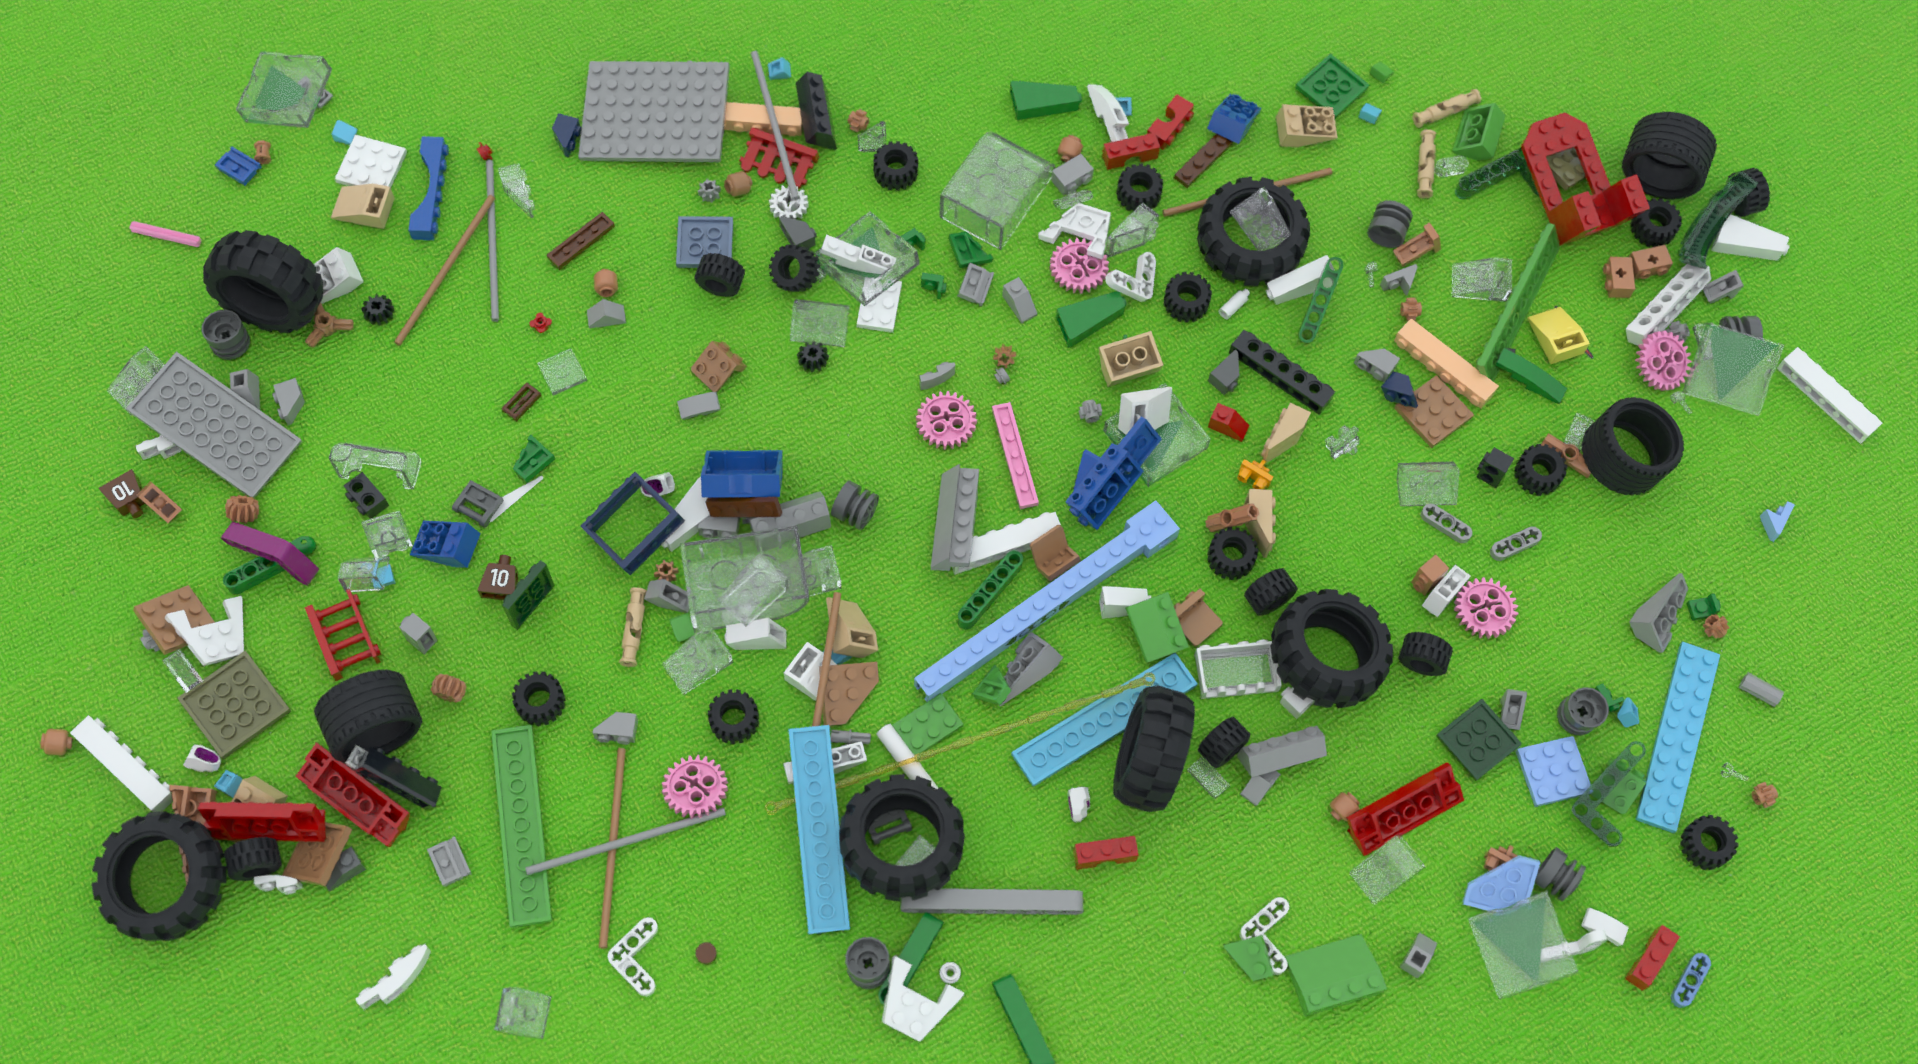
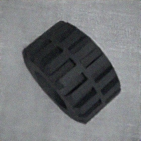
M891 141L888 145L883 144L882 149H877V153L874 154L873 165L874 177L878 184L881 183L883 188L888 187V190L891 191L892 189L900 191V188L904 190L907 189V185H913V181H916L918 175V157L916 151H913V147H907V143L900 144V141H896V143ZM891 163H900L904 165V167L900 169H892L889 168L888 165Z
M1140 163L1139 166L1133 164L1131 168L1129 166L1125 168V171H1122L1117 186V199L1121 201V206H1126L1128 211L1130 209L1133 210V213H1137V211L1144 213L1145 210L1149 212L1152 208L1157 207L1163 190L1161 174L1156 173L1157 170L1155 168L1151 169L1150 165L1143 166ZM1141 185L1146 187L1148 191L1138 192L1132 186Z
M1749 168L1729 175L1726 181V190L1738 180L1757 184L1731 206L1735 214L1744 217L1766 210L1770 202V191L1767 180L1759 169Z
M1652 198L1650 201L1647 200L1650 209L1632 219L1631 231L1635 233V239H1639V242L1641 244L1645 243L1647 247H1650V245L1653 247L1668 245L1681 227L1682 216H1679L1680 211L1675 209L1676 206L1674 204H1669L1670 201L1668 200L1666 202L1661 198L1658 200ZM1650 219L1658 221L1663 227L1654 225Z
M790 244L786 245V247H780V251L776 250L774 252L775 257L770 259L772 265L769 264V269L772 272H769V274L774 277L772 281L777 283V287L786 291L803 292L806 291V288L810 289L812 287L811 283H816L815 277L819 276L820 272H817V269L820 268V264L816 263L819 260L817 257H814L815 253L813 251H809L806 247ZM794 259H797L800 265L799 273L795 278H792L789 273V266Z
M708 253L701 257L694 279L699 287L711 294L733 297L739 292L745 275V269H743L739 262L728 256Z
M1182 272V275L1176 274L1175 278L1172 277L1167 284L1164 295V307H1167V313H1171L1173 319L1177 317V321L1185 320V323H1189V320L1195 322L1197 317L1201 319L1209 308L1212 295L1210 284H1206L1207 280L1205 278L1201 279L1199 274L1197 276L1194 275V272H1190V274ZM1189 293L1197 300L1185 301L1179 297V294Z
M1536 444L1535 447L1532 445L1523 452L1514 471L1516 472L1515 479H1519L1517 483L1518 485H1523L1522 489L1524 491L1527 489L1529 494L1533 495V493H1536L1537 496H1541L1542 493L1548 495L1550 492H1554L1563 481L1567 473L1566 459L1561 457L1562 453L1560 451H1555V447L1549 448L1547 444H1544V446ZM1539 464L1544 466L1548 470L1549 475L1538 474L1532 465Z
M1228 527L1227 531L1222 529L1219 534L1216 533L1208 549L1207 560L1210 563L1211 570L1215 569L1214 573L1216 575L1220 573L1222 574L1221 578L1225 579L1227 576L1229 580H1234V577L1241 579L1243 575H1248L1249 571L1252 570L1257 559L1258 548H1256L1257 542L1252 541L1254 537L1251 534L1247 535L1248 531L1243 530L1242 532L1239 531L1240 528L1238 527L1235 530H1232V527ZM1234 547L1242 553L1243 558L1239 560L1229 559L1224 555L1222 549Z
M1280 568L1266 573L1253 582L1244 593V597L1255 613L1261 616L1269 614L1287 603L1295 595L1298 588L1286 570Z
M1411 632L1405 635L1398 659L1406 668L1416 673L1427 676H1441L1447 671L1453 648L1448 642L1433 634Z
M535 671L531 676L528 673L525 675L526 678L524 680L520 678L518 680L519 685L515 684L514 686L515 692H512V701L521 719L524 722L527 720L530 725L535 723L536 726H541V723L548 725V721L552 720L554 722L557 720L555 716L562 714L561 709L565 708L564 701H566L559 681L554 679L553 675L549 674L547 676L546 672L542 671L541 674ZM546 691L550 693L548 701L542 706L534 707L528 704L530 696L535 692Z
M730 689L726 694L724 691L721 692L719 698L717 696L713 698L714 703L709 705L708 720L712 732L715 733L718 739L722 738V742L725 743L729 740L731 744H735V741L739 740L740 744L743 743L744 738L750 739L751 733L755 734L756 727L759 725L758 708L752 697L749 698L748 693L744 692L741 694V690L736 689V692H732V689ZM731 709H739L745 713L744 719L735 725L726 724L723 722L722 717L725 712Z
M1234 716L1227 718L1204 738L1199 745L1198 752L1213 768L1221 767L1245 746L1251 734Z
M1704 815L1688 825L1683 830L1684 833L1681 834V839L1683 840L1680 842V846L1684 847L1682 850L1683 855L1687 854L1688 856L1686 858L1687 861L1692 860L1694 862L1693 866L1697 867L1700 865L1703 870L1707 868L1714 870L1716 867L1719 868L1732 859L1737 852L1735 849L1738 847V843L1735 840L1738 839V836L1733 834L1735 829L1733 826L1731 828L1728 826V821H1721L1722 818L1719 816L1714 818L1713 815H1708L1707 817ZM1701 833L1708 834L1714 838L1717 843V852L1705 848L1701 841Z
M256 837L237 842L228 847L224 852L228 876L232 880H254V877L270 875L282 866L278 843L276 839L268 837Z

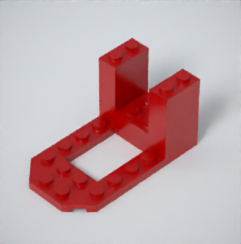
M1564 112L1530 125L1521 149L1550 224H1555L1560 246L1620 226L1650 209L1637 175L1622 179L1612 186L1610 185L1587 123ZM1575 147L1593 195L1586 191L1572 196L1563 202L1546 157Z

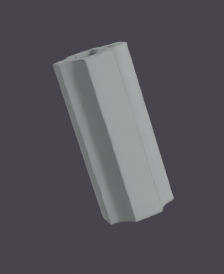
M1749 672L1745 674L1739 685V688L1774 707L1778 705L1784 694V691Z

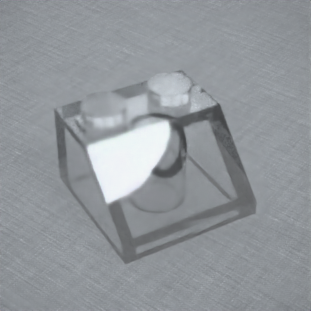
M400 511L362 521L370 549L375 557H383L394 551H404L408 547L413 546L408 526Z
M389 556L348 559L340 565L338 581L345 592L348 589L351 592L383 590L390 558Z
M520 987L503 988L494 1030L510 1035L543 1039L551 997Z

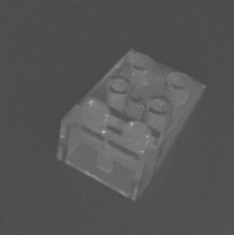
M1264 187L1230 211L1258 251L1274 248L1291 235L1275 201Z
M1493 257L1452 264V297L1507 302L1512 292V259Z
M145 346L129 359L109 386L107 392L126 410L129 404L165 364Z
M832 545L810 550L776 566L785 602L842 589Z
M708 625L689 638L662 665L682 694L685 695L731 665L733 659L731 653L713 628Z
M1396 835L1349 873L1375 905L1426 867L1403 837Z

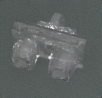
M1344 425L1338 431V439L1330 436L1325 440L1326 447L1330 450L1331 457L1334 460L1342 454L1346 455L1349 452L1351 455H1354L1358 452L1356 446L1359 445V437L1357 435L1359 430L1357 427L1354 426L1350 429Z

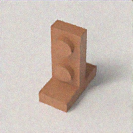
M1431 223L1423 226V233L1393 250L1402 267L1430 250H1433L1434 253L1441 250L1440 237Z

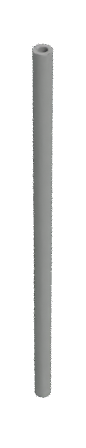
M752 51V60L792 200L796 201L799 199L798 191L757 51Z
M492 160L486 161L487 197L489 195L494 196ZM494 200L488 209L491 320L497 322L499 321Z
M724 807L716 809V812L710 811L709 816L703 813L701 818L696 815L693 819L690 817L525 867L527 875H531L726 815Z

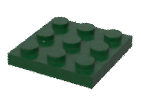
M541 560L530 568L529 574L525 579H521L517 583L514 592L508 594L503 601L504 611L511 626L516 630L521 627L555 586L547 564Z
M1483 699L1479 700L1436 735L1475 781L1522 745Z

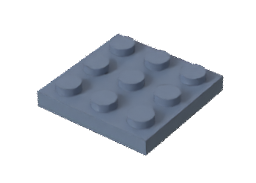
M678 216L677 268H698L701 257L708 253L722 254L732 258L733 217Z

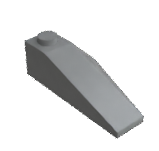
M1682 573L1676 575L1637 609L1630 620V626L1635 637L1663 653L1673 634L1670 630L1672 624L1677 623V609L1682 608L1688 590Z
M1032 632L1017 647L1015 651L1017 656L1014 661H1009L1007 665L1008 671L1004 678L1012 691L999 706H1002L1051 673L1063 659L1050 644Z

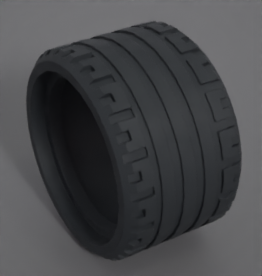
M1657 112L1641 118L1633 129L1622 160L1624 176L1628 178L1637 175L1644 193L1653 197L1674 200L1695 195L1703 188L1717 149L1715 136L1706 125L1686 114Z
M1628 397L1616 401L1588 427L1583 436L1582 452L1589 471L1603 486L1623 495H1640L1653 488L1678 466L1683 457L1684 441L1676 421L1661 406L1647 399ZM1613 427L1623 429L1639 439L1649 454L1651 466L1637 462L1625 453L1616 440Z
M374 670L348 678L323 694L314 708V715L332 757L343 763L347 761L356 745L365 751L367 748H374L375 746L385 751L384 755L410 741L417 734L422 724V717L403 675L392 670Z

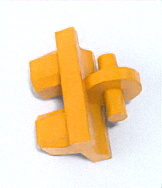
M1244 459L1241 463L1237 479L1246 483L1250 477L1255 480L1252 486L1253 489L1264 490L1271 485L1273 476L1269 474L1270 469L1265 467L1267 461L1264 459L1261 463L1255 460L1250 463Z

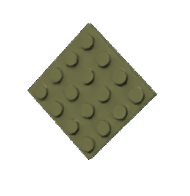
M246 650L178 697L180 703L223 760L291 712Z

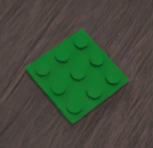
M1329 54L1296 84L1295 89L1318 107H1332L1334 118L1336 119L1366 92L1370 85L1332 54Z

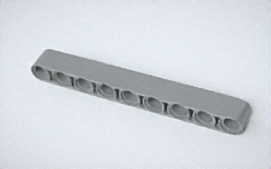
M932 889L928 892L927 897L914 901L911 897H901V912L1077 915L1083 913V892L1079 890Z

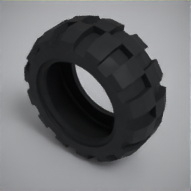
M1252 176L1237 179L1234 185L1231 182L1224 184L1216 189L1215 194L1208 197L1199 219L1197 241L1201 253L1206 254L1204 260L1214 272L1218 269L1223 272L1222 278L1232 283L1235 282V279L1243 281L1244 286L1257 287L1259 282L1262 281L1267 285V282L1295 270L1299 266L1301 258L1304 257L1310 237V222L1306 218L1307 212L1300 199L1296 201L1293 199V191L1285 185H1282L1281 188L1274 185V180L1262 177L1260 181H1254ZM1237 214H1259L1267 217L1277 225L1283 236V241L1278 246L1268 250H1249L1237 245L1229 238L1223 223Z
M248 230L242 233L239 231L229 233L216 242L203 266V283L206 284V290L211 298L216 299L219 302L218 305L224 310L236 313L241 321L258 326L262 330L270 332L277 330L280 333H290L293 330H299L312 320L323 299V280L321 274L316 273L317 267L310 259H305L299 250L291 245L288 246L280 242V239L268 234L264 236L260 235L257 231Z
M1323 589L1318 594L1316 591H1311L1297 597L1295 602L1289 603L1275 623L1271 634L1272 643L1270 645L1273 663L1279 664L1276 670L1283 683L1289 682L1294 688L1293 693L1301 699L1305 700L1308 697L1314 700V705L1330 708L1333 704H1336L1337 708L1355 706L1358 702L1366 701L1372 696L1389 674V667L1393 663V644L1389 643L1391 634L1386 623L1381 624L1378 620L1379 613L1370 604L1366 607L1360 603V597L1349 592L1340 595L1336 589ZM1312 627H1323L1342 635L1354 648L1359 668L1345 671L1323 664L1308 648L1304 630Z
M1158 685L1145 687L1139 694L1123 734L1115 767L1113 795L1122 804L1146 812L1164 810L1170 802L1187 759L1194 726V702L1183 692Z
M905 774L890 775V780L884 782L876 779L865 785L864 791L861 794H854L846 805V813L841 817L839 828L840 854L843 856L844 866L851 878H857L860 882V887L872 895L878 892L885 895V900L899 902L900 897H911L913 901L927 897L928 892L932 889L940 890L950 881V875L953 871L958 869L963 855L965 839L964 821L960 809L952 803L953 798L942 787L938 789L932 787L931 780L916 776L915 780L905 779ZM910 810L921 814L931 822L937 832L939 841L934 851L924 860L913 865L897 866L882 861L872 853L865 840L868 828L879 816L887 812Z
M165 811L149 812L145 817L135 816L122 823V830L118 833L112 832L102 844L106 850L102 857L96 856L92 872L98 873L97 882L91 883L94 900L100 901L102 905L99 907L100 914L108 924H114L118 932L131 938L148 941H170L184 937L189 930H197L208 920L206 914L210 909L216 910L223 896L219 894L221 883H226L227 867L222 866L221 859L224 858V852L219 841L214 840L211 837V831L200 822L180 814H172ZM172 840L181 847L187 857L189 865L188 882L183 894L172 906L163 911L150 914L138 905L132 894V870L139 856L147 848L161 841Z

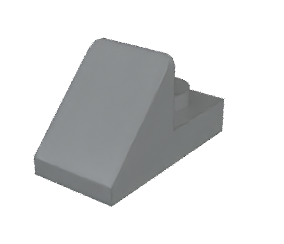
M1414 264L1384 276L1380 284L1383 291L1387 289L1393 290L1400 285L1407 296L1417 270V265Z
M1734 270L1708 283L1703 288L1708 302L1712 304L1726 296H1729L1731 299L1734 298L1744 285L1737 270Z
M1506 689L1500 700L1502 704L1500 719L1509 729L1520 730L1527 697L1526 691Z
M1272 771L1252 777L1240 795L1257 807L1278 779L1280 773Z

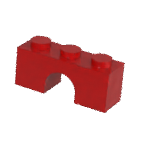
M1176 94L1167 105L1165 116L1172 121L1164 122L1157 118L1147 130V134L1155 132L1161 150H1164L1167 145L1170 146L1175 139L1174 136L1177 133L1180 134L1184 129L1186 121L1190 122L1193 118L1194 104Z
M1154 132L1105 143L1102 157L1107 170L1123 167L1126 160L1131 157L1138 156L1141 162L1158 159L1160 145Z
M1135 836L1078 843L1074 845L1073 849L1076 870L1097 867L1098 864L1108 861H1116V864L1136 862L1139 856Z
M1663 924L1655 929L1645 945L1647 948L1642 956L1633 964L1625 980L1641 991L1650 987L1680 936Z

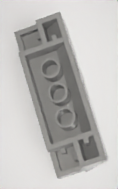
M960 464L942 474L931 570L950 571L951 567H969L978 499L979 469L960 468Z

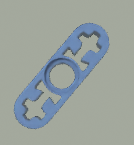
M1698 953L1690 958L1671 994V1000L1675 1006L1679 1008L1686 1007L1694 999L1711 966L1710 958L1706 954ZM1701 959L1702 965L1704 966L1700 967L1697 971H1694V969H1696L1698 965L1697 961ZM1687 975L1695 977V986H1691L1686 982ZM1685 989L1689 990L1684 995V999L1686 1000L1681 1002L1679 1000L1680 996L1678 995L1683 993Z

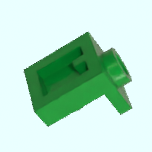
M913 228L897 238V249L903 252L904 250H910L916 244L922 251L925 249V236L918 232L916 228Z
M922 272L921 287L927 290H938L937 299L941 300V296L946 293L947 283H944V276Z
M1715 593L1710 594L1707 598L1689 600L1686 603L1692 621L1716 615L1720 612L1721 608L1720 601L1716 598Z
M1604 683L1594 688L1606 698L1610 713L1621 708L1620 705L1624 701L1623 697L1612 700V694L1605 687Z

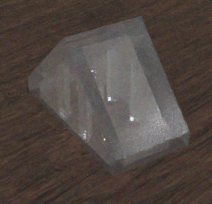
M881 121L858 135L860 152L877 151L878 148L882 149V145L886 144L885 121Z
M180 649L163 660L186 693L204 682Z

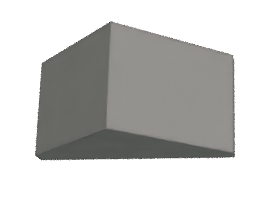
M602 299L587 310L589 328L626 323L624 305Z

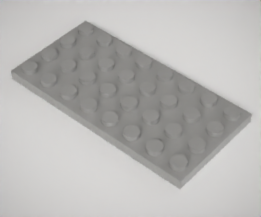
M177 351L126 408L127 412L248 497L255 498L302 443L299 437Z

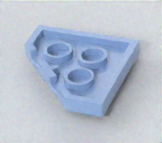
M1519 855L1468 882L1462 901L1463 904L1498 914L1528 904L1540 861Z

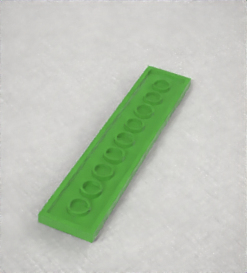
M1548 223L1545 230H1542L1538 244H1535L1531 258H1528L1524 272H1521L1517 286H1514L1510 300H1507L1503 314H1500L1498 324L1492 330L1491 338L1485 344L1482 356L1477 360L1479 373L1488 377L1493 382L1500 370L1499 367L1495 366L1504 348H1511L1560 249L1555 224Z
M532 725L492 730L510 928L552 922L547 870L527 875L525 868L546 861Z

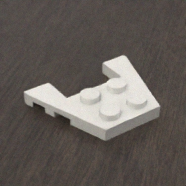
M1077 203L1065 212L1060 220L1052 222L1047 230L1039 232L1038 236L1040 240L1054 244L1060 233L1064 231L1091 240L1092 243L1087 249V255L1102 260L1111 214Z
M242 596L223 601V606L228 616L227 620L191 628L184 610L166 614L165 619L173 625L179 637L182 636L188 644V648L203 666L233 659L244 652Z
M893 956L882 1022L917 1041H921L963 997L964 993L946 984L937 1003L902 985L911 964Z

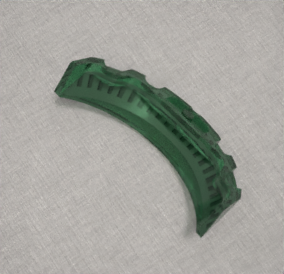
M1743 171L1734 174L1727 180L1726 185L1710 198L1708 205L1699 212L1681 242L1683 246L1677 253L1680 256V262L1703 269L1707 268L1706 256L1715 236L1735 208L1757 186V181Z

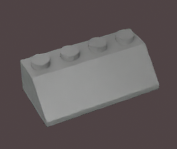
M820 491L781 503L780 506L783 513L780 517H748L758 551L831 528L825 497Z
M1317 726L1307 727L1301 731L1290 732L1287 735L1273 737L1266 741L1242 747L1237 756L1250 776L1255 777L1327 756L1325 735Z

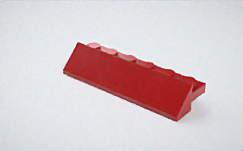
M317 742L304 758L306 760L305 764L295 777L366 833L373 835L387 847H391L401 831L406 830L410 812L347 764L335 760L331 752Z
M1446 762L1346 817L1350 828L1347 831L1362 855H1368L1464 801L1461 786L1455 781L1451 765Z
M212 801L200 802L198 807L205 820L204 826L211 831V837L214 840H246L256 837H268L276 839V841L325 842L326 839L325 809H318L312 803H223Z

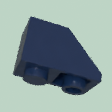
M558 113L552 129L563 154L569 158L571 151L573 152L575 149L577 137L581 135L582 127L578 118Z
M1393 371L1381 386L1384 397L1390 402L1417 408L1418 403L1409 376Z

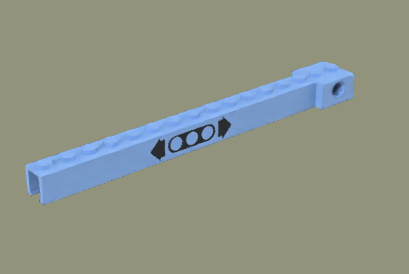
M1154 501L1126 521L1123 533L914 678L915 688L917 690L923 689L926 693V702L940 693L943 694L1140 554L1144 553L1149 558L1178 537L1180 528L1160 504Z

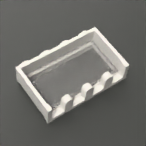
M1259 640L1256 643L1243 641L1236 645L1222 643L1214 647L1202 645L1197 648L1194 656L1201 699L1279 692L1282 685L1276 670L1278 664H1274L1270 648L1272 641Z

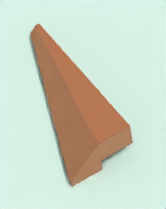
M170 785L169 790L172 793L173 799L172 808L175 814L186 816L204 825L205 820L198 810L200 802H215L217 790ZM179 846V852L182 855L183 861L182 871L185 874L187 885L189 865L185 853Z

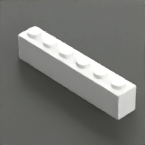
M1798 347L1777 367L1781 373L1860 444L1882 424L1876 415L1867 410L1848 390L1838 384L1833 377L1829 376L1820 365L1816 364Z
M1046 512L1034 519L1027 518L1019 524H1009L1001 530H991L980 537L973 536L969 567H952L954 574L1003 559L1007 553L1013 550L1020 553L1031 550L1030 543L1056 525H1061L1056 512Z
M88 715L70 733L150 810L162 812L173 802L169 785L166 782L161 784L158 781L160 777L152 769L147 771L144 768L146 763L138 756L134 759L130 755L133 751L125 743L121 746L117 743L119 738L111 730L108 733L104 730L105 724L98 718L93 720Z

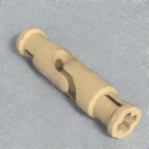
M1473 89L1470 93L1457 95L1449 100L1430 106L1425 111L1413 113L1414 124L1416 127H1422L1425 123H1432L1465 110L1472 104L1481 103L1480 93L1477 89Z
M1423 130L1420 133L1422 141L1419 146V189L1417 190V196L1420 198H1430L1433 196L1432 184L1434 182L1436 149L1434 139L1436 138V132L1433 130Z
M634 587L630 589L631 599L627 606L626 623L621 646L623 653L622 659L619 660L620 665L626 667L637 666L636 653L640 646L642 621L645 611L644 598L647 592L643 588Z

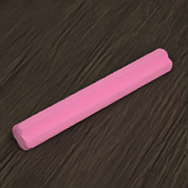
M136 221L131 222L130 225L131 231L194 247H199L201 243L199 236Z

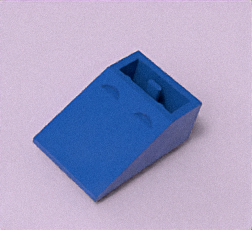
M1229 94L1214 110L1207 129L1239 144L1255 121L1261 108L1253 102L1243 100L1239 95Z
M423 521L410 555L451 567L468 568L481 533L468 523Z

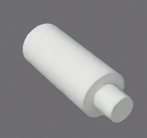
M1247 289L1238 291L1219 309V314L1224 319H1229L1248 300L1247 296L1250 292Z

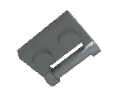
M470 480L454 502L452 510L457 513H463L479 522L480 526L486 528L504 500L503 497ZM467 501L485 511V514L482 516L463 504Z
M904 810L887 812L879 816L868 828L874 845L901 832L906 831L907 833L912 831L911 824ZM901 819L902 824L876 833L875 829Z

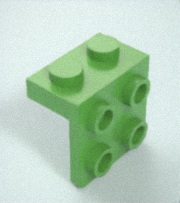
M1611 757L1607 762V767L1592 787L1593 793L1591 795L1620 814H1625L1645 786L1646 779L1641 771L1635 768L1634 770L1626 766L1627 763L1622 759Z

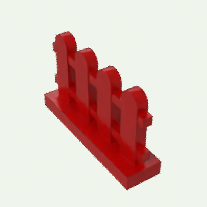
M751 127L749 132L751 141L746 143L748 150L745 156L740 157L739 160L742 170L750 172L755 167L758 168L757 172L760 178H766L769 173L775 174L774 180L777 184L784 183L786 176L782 162L780 161L777 169L772 168L776 157L780 158L774 135ZM782 138L790 167L792 163L798 164L793 177L799 190L802 184L806 185L807 183L805 177L809 168L813 169L814 163L817 164L818 150ZM759 152H765L761 163L755 162Z

